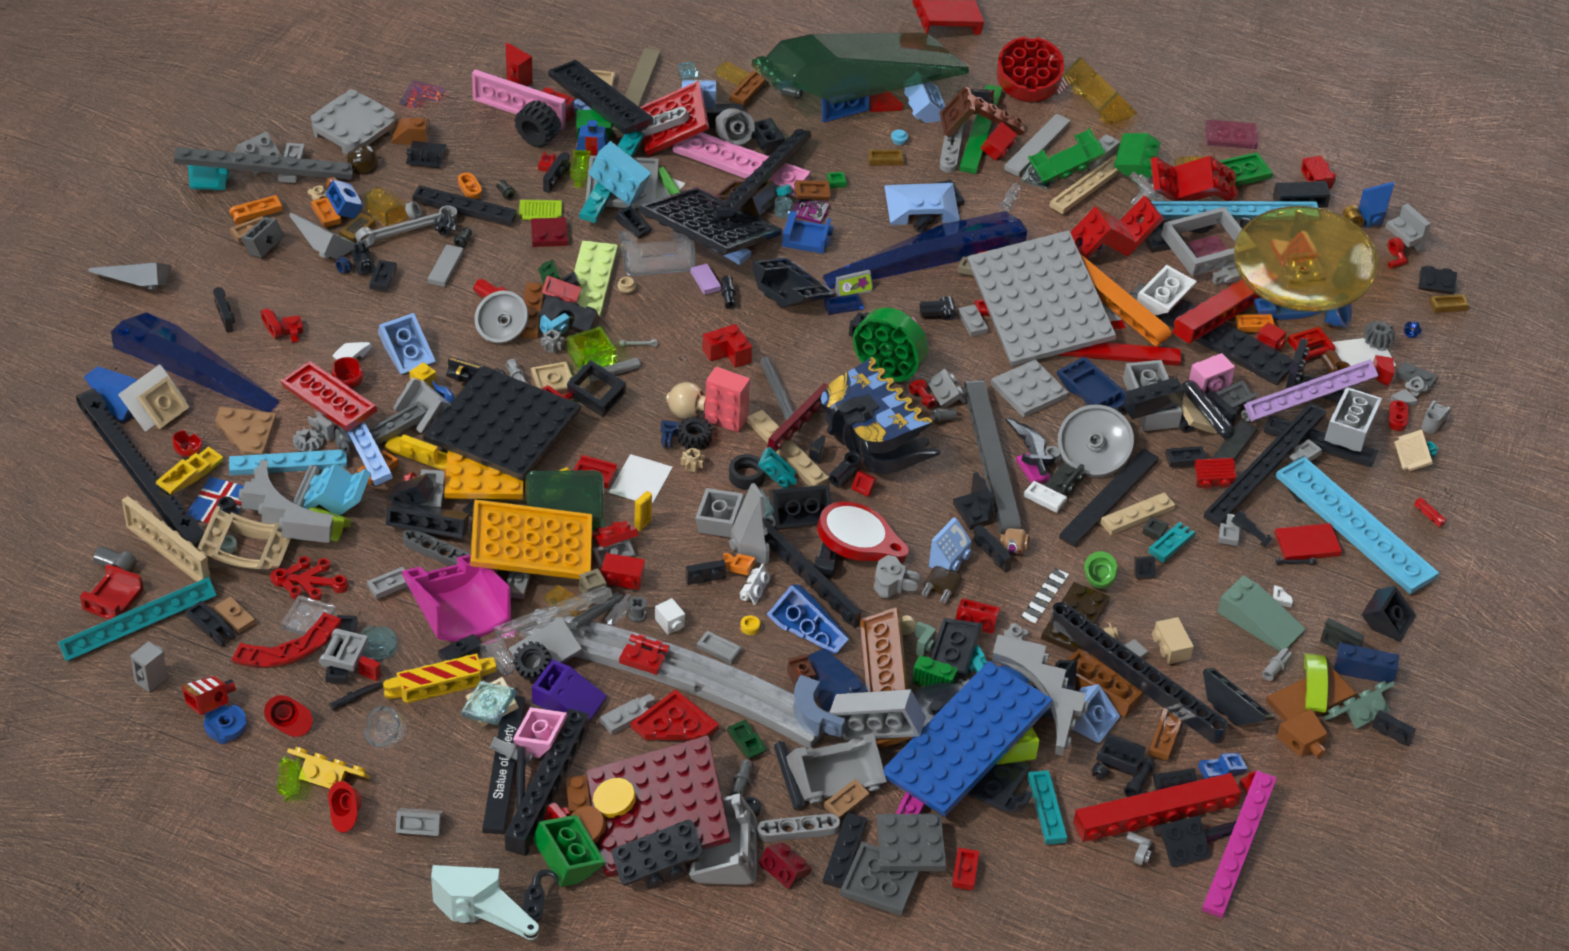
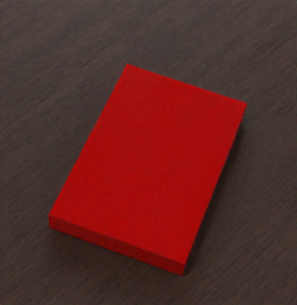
M1331 523L1275 528L1274 534L1284 560L1341 556L1342 550Z

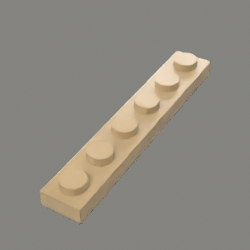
M1116 155L1110 157L1052 199L1049 207L1064 214L1118 175L1120 171L1114 167Z
M763 410L747 417V423L768 444L769 437L779 426ZM792 439L790 441L787 440L782 449L776 451L781 458L796 470V474L808 486L827 484L829 482V477Z

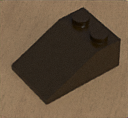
M733 181L715 196L726 200L744 181ZM767 181L741 209L760 217L767 209L772 208L780 200L774 181Z

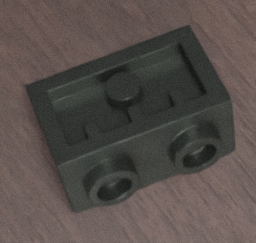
M1063 463L1044 486L1064 496L1072 494L1076 484L1081 483L1085 477L1083 472L1085 465L1080 464L1077 468Z

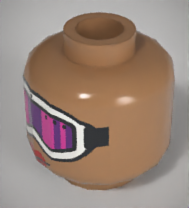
M1008 528L1005 534H1001L1000 544L1004 546L1008 553L1023 554L1029 548L1030 537L1023 529Z

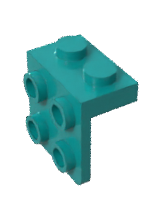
M188 165L189 187L196 190H225L226 180L230 178V171L226 170L227 168Z

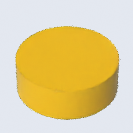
M745 616L741 620L740 629L746 635H755L760 631L761 622L755 616Z

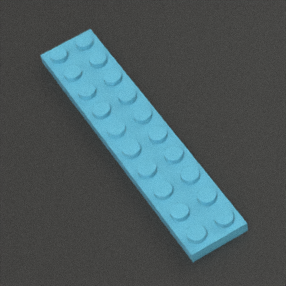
M1302 457L1277 471L1276 478L1325 521L1331 523L1333 528L1409 594L1438 578L1439 572L1307 458Z

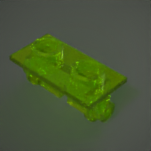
M283 756L279 760L278 773L280 775L278 776L276 790L280 795H285V802L293 795H296L299 790L300 784L298 780L301 772V757L293 761L288 756Z

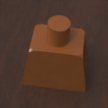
M1312 709L1280 724L1277 738L1297 755L1303 757L1312 752L1320 759L1327 753V750L1323 747L1327 732Z

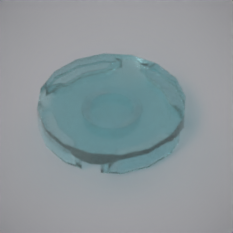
M370 626L359 633L368 636V643L361 656L379 661L390 657L396 650V635L387 627L381 626V628H376L375 626Z

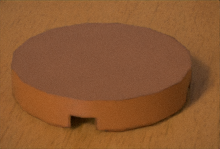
M591 806L575 810L570 816L577 815L594 844H596L600 840L601 834H604L606 830L604 815L597 808Z

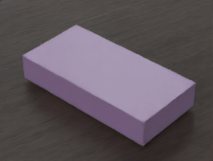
M708 264L691 268L690 273L704 295L721 291V285Z

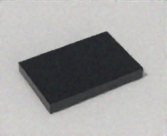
M944 618L930 658L958 668L957 676L967 677L983 629L982 623Z

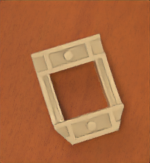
M216 506L197 550L218 561L238 567L278 569L291 538L282 537V529H279V523L267 524L256 522L232 512L228 514L219 510L220 507ZM229 530L246 537L268 540L260 560L242 558L219 550L227 531Z

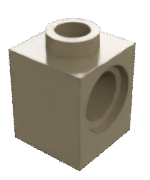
M599 569L580 574L579 590L587 604L606 598V582Z

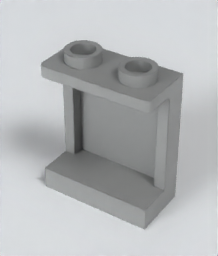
M411 378L401 396L397 399L393 409L400 412L419 401L427 410V413L415 425L418 426L416 429L424 434L451 404L423 380Z

